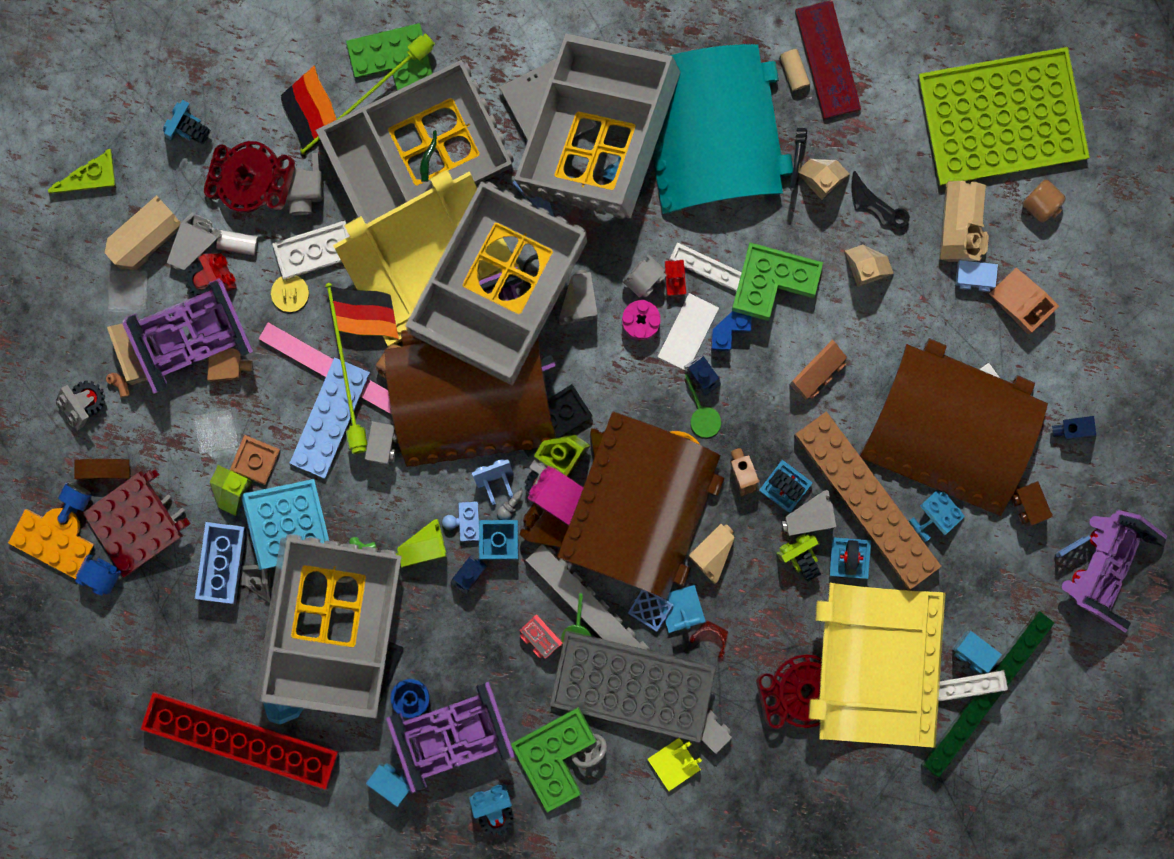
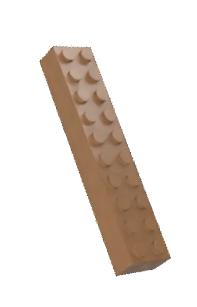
M827 411L794 435L908 590L942 567Z

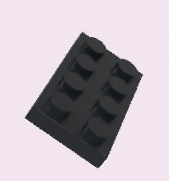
M573 384L547 399L557 438H560L593 417ZM538 448L524 450L529 458L537 452Z

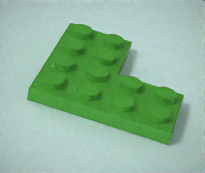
M420 23L347 40L355 79L393 70L409 56L407 53L409 48L407 46L420 35L423 36ZM428 54L421 61L418 59L414 61L411 58L393 74L397 91L432 74Z
M749 243L732 311L769 321L777 288L814 298L823 262Z
M579 707L511 743L514 752L547 812L582 794L564 761L567 757L597 742Z

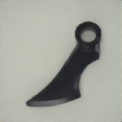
M797 127L796 150L789 186L790 191L795 190L799 181L803 148L807 142L808 129L805 127Z
M856 171L853 172L852 197L855 208L872 210L878 215L881 223L896 228L905 227L910 220L907 210L890 207L867 188ZM896 214H904L905 221L897 223L895 221Z

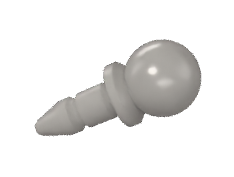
M520 490L515 493L509 502H505L504 506L498 509L497 516L500 520H509L512 517V512H515V506L521 499L523 491Z

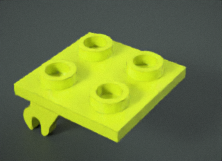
M680 738L648 758V761L668 791L701 770L697 765L702 761L701 758L694 760L686 748L691 743L688 741L683 744Z

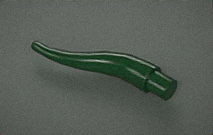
M436 130L433 131L432 142L420 163L421 182H429V161L436 147Z

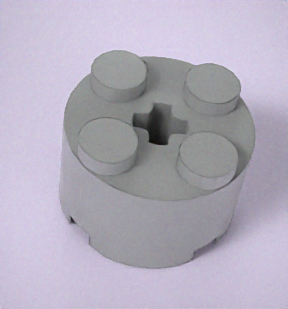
M649 254L645 256L648 259L647 261L641 260L628 274L629 280L625 279L623 281L639 298L641 296L647 297L653 291L651 286L655 282L660 283L666 276L664 273L665 269Z

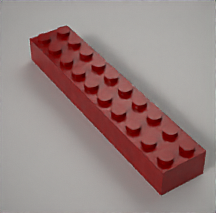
M157 692L152 693L140 729L322 789L328 788L339 751Z

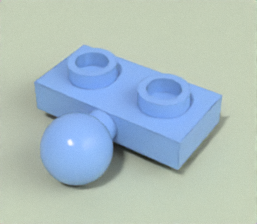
M478 502L458 503L459 518H455L453 515H446L442 520L443 527L447 530H453L456 526H459L460 541H478Z

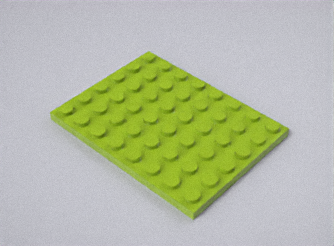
M1068 47L918 74L939 186L946 185L948 181H970L1090 158Z

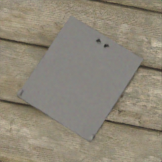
M557 58L499 87L527 141ZM582 118L574 137L596 127V122Z

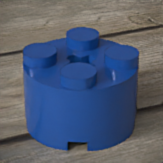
M86 555L76 574L77 579L75 581L82 586L88 585L92 587V591L102 596L103 593H111L121 571H116L117 568L103 559L98 558L95 561L92 559V555Z
M406 679L399 682L393 688L390 701L393 709L398 714L401 713L402 717L414 718L427 710L430 704V692L421 681ZM413 693V697L416 700L409 704L405 697Z

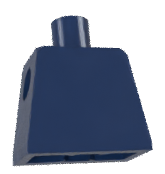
M699 355L684 366L705 396L721 385L720 378L704 356Z
M1094 416L1065 419L1062 425L1052 426L1053 437L1065 436V440L1096 437ZM1070 426L1077 427L1076 432H1070L1068 429Z
M472 554L452 578L451 584L466 595L488 565Z

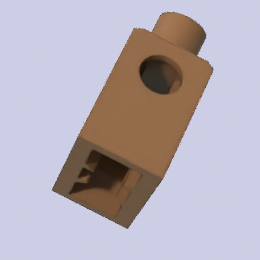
M232 348L209 356L207 380L209 382L240 379L241 371H252L253 360L242 359L239 351Z
M741 448L731 451L733 458L731 469L740 495L744 496L758 491L759 480L750 456H744Z

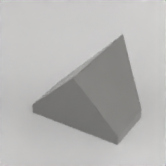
M258 565L241 566L240 585L245 586L270 603V568L259 570Z

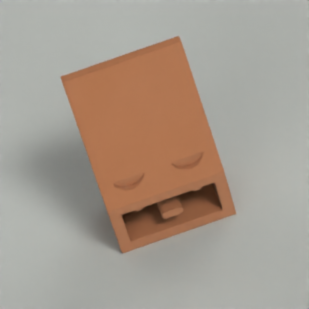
M1015 268L989 293L1028 335L1059 307L1043 289L1018 268Z

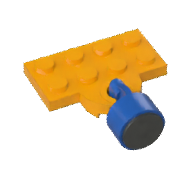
M72 482L65 483L58 497L59 500L65 503L63 507L54 508L43 517L25 509L8 544L77 579L76 574L86 555H90L95 545L78 536L80 521L76 516L78 510H85L92 496L91 493Z

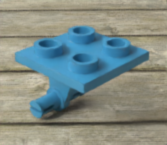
M936 490L920 505L930 519L923 525H920L915 517L908 522L922 540L927 542L931 537L924 528L934 522L940 531L946 535L965 516L945 492Z
M695 585L669 592L667 601L674 604L665 619L669 633L684 628L690 629V626L706 622ZM660 600L661 605L667 604ZM668 606L662 607L663 614H666Z

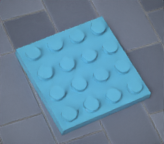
M314 479L241 495L259 570L276 567L280 538H286V535L301 536V540L309 537L321 539L320 543L329 540Z

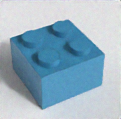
M479 520L480 560H518V520Z
M966 631L952 649L956 652L954 654L955 657L962 662L968 661L971 664L970 668L978 674L989 673L1002 655L972 631Z
M388 763L385 765L380 764L366 784L398 807L411 790L407 777L403 774L401 776L395 773L396 769Z

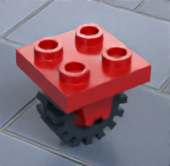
M221 253L204 254L198 257L201 263L194 264L193 267L189 268L190 272L186 273L189 276L185 278V281L189 282L186 287L191 288L189 292L194 293L193 296H198L212 290L209 282L218 278L223 282L226 291H232L237 288L235 277L229 271L227 260Z

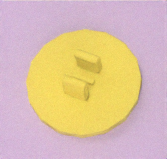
M281 276L272 286L271 297L277 308L285 312H294L304 307L308 301L309 290L305 281L299 276L286 280Z

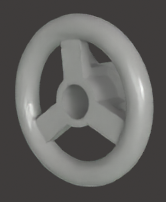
M593 734L597 742L579 751L585 754V762L578 759L577 753L571 755L575 765L582 768L591 767L604 757L607 744L602 736Z

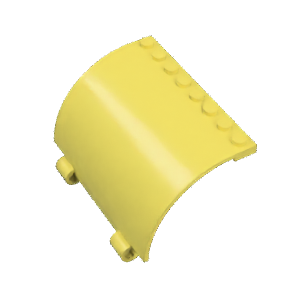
M448 170L430 178L434 188L367 224H365L362 216L345 224L344 226L350 236L333 245L357 290L378 291L391 295L399 340L383 336L388 346L396 345L402 341L401 330H407L405 325L477 190L470 171L454 180ZM503 238L493 242L485 251L486 254L502 262H508L512 255ZM482 260L478 264V281L499 274L502 270ZM515 262L514 267H518V270L521 271V269H520V267L518 266L517 262Z
M830 583L829 602L817 601L815 620L825 622L820 700L810 699L809 719L821 720L819 739L936 748L945 607L944 592L894 590Z

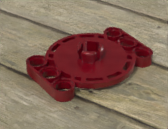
M246 141L232 149L223 144L218 145L212 155L204 186V194L213 200L220 198L227 207L238 212H252L265 204L269 208L279 211L286 203L295 161L287 155H281L277 158L271 148L257 141ZM252 145H259L260 147L257 149L253 148ZM226 149L225 157L220 158L221 151ZM288 159L289 164L285 169H283L282 163L284 162V160ZM221 167V174L216 177L215 171ZM249 173L253 175V178L246 177V175ZM280 178H283V179H284L283 185H282L281 187H278V186H277L278 180H279ZM213 186H216V193L211 195V188ZM278 196L279 202L273 206L272 201ZM225 198H228L230 201H232L231 204H229Z
M808 654L796 655L783 662L775 671L774 676L769 673H762L757 677L756 684L766 724L769 727L780 728L784 725L785 721L795 727L802 728L820 725L821 720L809 719L810 699L820 700L822 658ZM798 658H804V661L797 663L793 662V660H796ZM809 658H814L816 660H819L820 662L819 664L816 662H810ZM789 664V667L783 673H780L783 667ZM765 676L769 677L771 680V683L767 688L763 687L761 684V681ZM805 684L808 687H812L806 698L801 695V688ZM770 695L775 698L773 706L766 704V698ZM774 714H777L780 718L777 725H773L770 720ZM794 719L803 721V725L797 724L792 721ZM819 720V722L809 724V721Z

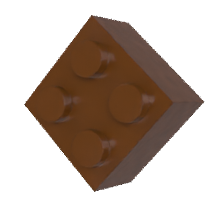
M1038 481L1014 491L1011 502L1014 507L1017 506L1020 512L1018 518L1022 525L1025 524L1026 527L1053 517Z

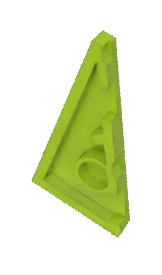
M107 149L99 157L93 158L85 166L79 167L70 173L68 177L53 184L48 189V193L54 194L116 186L112 150Z

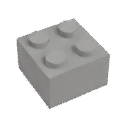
M372 421L365 455L367 462L390 466V463L395 461L396 451L393 448L394 443L398 444L394 425Z

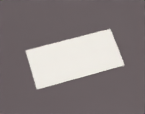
M689 293L658 357L687 371L684 366L694 359L719 307Z

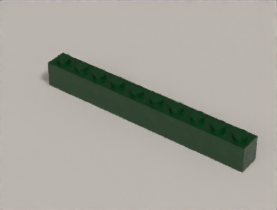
M1036 611L990 673L1004 671L1008 686L1055 622L1042 612ZM1003 691L972 696L937 742L936 748L931 750L921 765L936 777H940Z

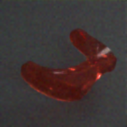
M707 620L689 640L693 643L696 636L702 631L710 630L719 635L722 642V649L718 655L721 658L725 654L723 650L727 641L728 631Z

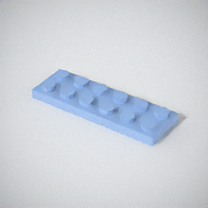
M334 357L290 461V464L323 478H326L351 420L341 360ZM345 362L353 409L355 410L370 372Z

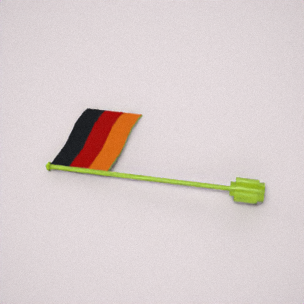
M426 33L423 36L417 37L407 46L409 48V51H407L409 56L338 119L354 110L411 58L414 61L416 59L421 61L433 50L432 47L436 44ZM315 65L281 94L284 109L297 131L302 147L300 149L302 155H305V152L320 140L316 130L337 120L331 100L319 80Z
M327 283L325 288L328 289L352 426H349V430L346 431L348 447L352 454L364 453L368 445L364 427L356 425L339 331L355 335L387 336L399 340L391 295L378 291L347 290L332 287L331 283Z

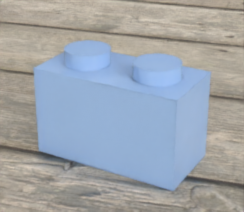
M960 260L957 263L955 285L960 286V289L971 290V287L979 288V291L990 292V289L996 287L998 264Z

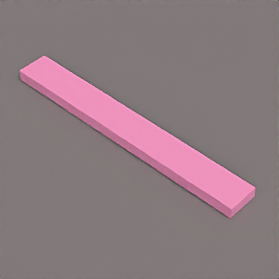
M269 322L259 337V340L324 377L327 376L333 359ZM367 379L360 397L392 415L388 390Z

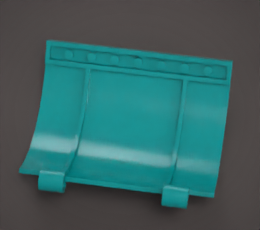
M758 44L716 46L669 55L674 58L680 70V75L653 151L662 214H669L687 207L732 198L783 194L780 177L792 175L793 162L791 154L781 155L770 83L779 81L776 62L761 63Z

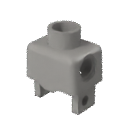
M312 153L313 171L294 168L285 203L289 204L290 215L311 214V202H320L323 199V173L320 171V156L318 153ZM280 178V179L278 180V182H277V186H278V187H281V186L283 185V183H284V179H283V178Z

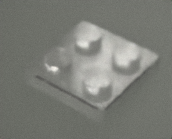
M109 271L108 309L147 310L148 272Z
M231 408L193 416L201 454L239 446Z

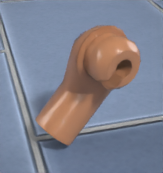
M111 373L106 376L108 384L118 387L120 397L130 396L125 377L117 373Z

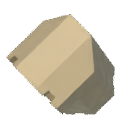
M948 181L946 183L940 260L948 262L960 260L980 261L982 258L980 256L987 252L989 236L982 229L984 227L983 213L986 185L977 182L969 184L966 181Z
M156 195L107 238L105 254L118 268L137 270L148 261V257L178 232L181 222Z

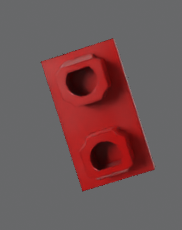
M684 260L665 261L667 296L686 295Z

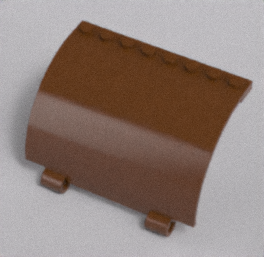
M401 330L403 347L384 349L392 417L406 467H416L423 464H435L484 455L490 456L505 452L510 453L518 450H530L540 447L541 443L545 440L557 438L546 396L538 337L513 385L408 334L407 330Z
M928 338L923 350L906 344L890 392L877 422L860 453V457L1001 516L1029 462L1044 421L1048 403L1030 396L1035 382L1016 375L1013 383H1010L944 355L947 345Z
M612 411L557 557L620 580L667 600L673 582L685 586L691 570L690 567L683 565L685 556L708 495L718 496L724 482V477L714 474L721 455L679 435Z

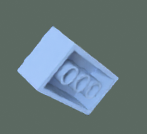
M210 522L205 523L195 599L236 604L247 528Z

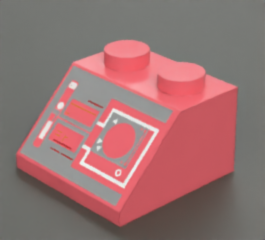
M537 614L520 629L522 633L520 637L526 644L531 642L535 647L533 651L539 658L544 657L546 659L563 644Z

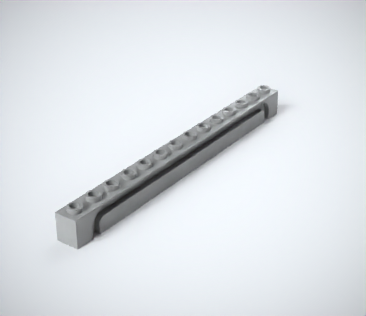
M542 544L526 559L529 565L576 612L578 611L579 594H583L581 617L602 639L650 650L643 641L639 643L634 638L636 634L629 627L625 629L621 625L623 620L616 613L613 616L609 613L608 609L610 607L602 599L598 601L594 597L596 593L589 586L585 588L580 583L582 579L575 572L571 574L567 570L569 565L563 559L558 561L553 556L556 552L549 545L544 546ZM709 710L706 714L701 740L716 754L732 738L729 735L732 731L725 724L721 726L716 721L718 717Z

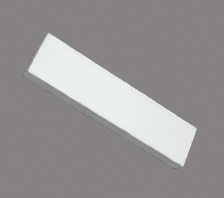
M677 242L669 261L684 260V268L737 292L741 276L740 271Z
M1004 671L940 681L939 701L1008 690Z

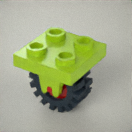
M804 533L798 536L796 542L782 545L779 548L780 551L776 553L781 561L786 563L790 560L795 570L801 572L807 582L821 575L820 569L816 564L818 559L812 550V547L819 543L815 536L811 534L806 535Z

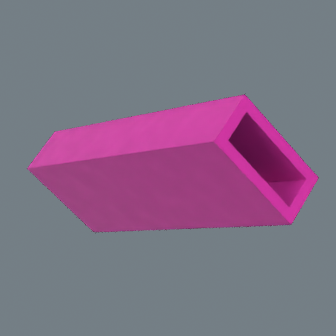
M548 465L541 472L537 484L530 489L528 499L569 526L583 487Z

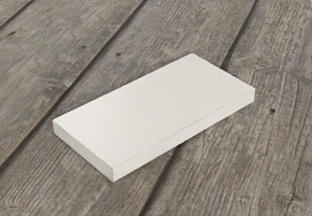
M346 221L272 243L283 279H290L341 263L342 261L333 245L350 236L344 226Z

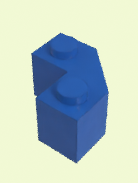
M734 311L727 315L711 332V351L730 352L732 333L751 332V316Z

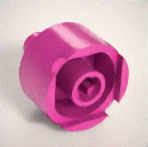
M646 300L632 302L623 312V330L632 339L648 340L659 329L660 313L655 305ZM637 317H640V318H643V317H644V318H645V321H644L645 324H644V325H643L642 323H639V324H638V323H637V321H638V318H637Z

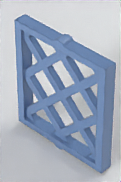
M1090 535L1080 538L1055 553V556L1061 557L1090 540Z
M641 590L628 614L658 632L674 604L657 595L649 598L648 592ZM645 592L647 599L640 600L642 593ZM657 599L658 606L652 607L650 600ZM660 600L667 604L661 605ZM648 601L649 608L642 609L641 603ZM639 604L640 610L634 612L635 605ZM668 606L666 614H663L662 607ZM659 608L660 615L654 617L653 610ZM650 611L651 618L645 619L643 612ZM641 613L642 619L635 614ZM661 618L660 624L656 626L655 619ZM652 620L653 625L649 624L646 621Z

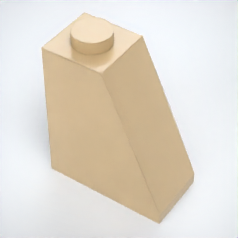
M823 159L808 160L800 168L799 176L821 200L850 175L837 160Z
M865 245L845 251L857 287L894 274L888 257Z
M720 524L688 556L714 584L719 580L735 538L732 535L734 531L727 524L724 526Z

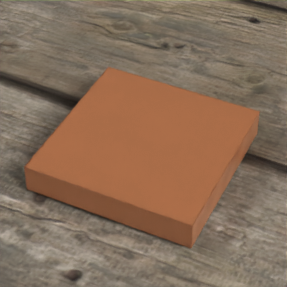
M244 435L230 470L266 485L280 449Z

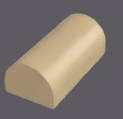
M793 49L782 53L779 58L792 92L810 86L798 50Z

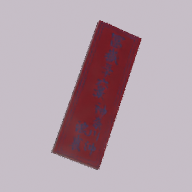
M829 0L795 9L824 119L861 110L833 1Z

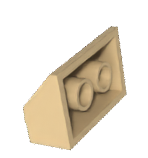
M123 324L107 327L126 382L134 385L147 380Z

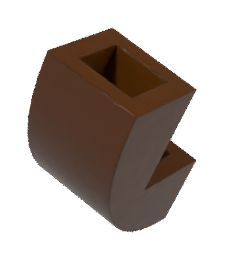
M129 459L74 460V479H129Z

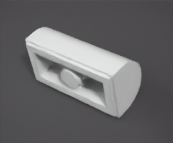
M220 230L222 233L217 238L218 250L255 256L258 242L257 236Z

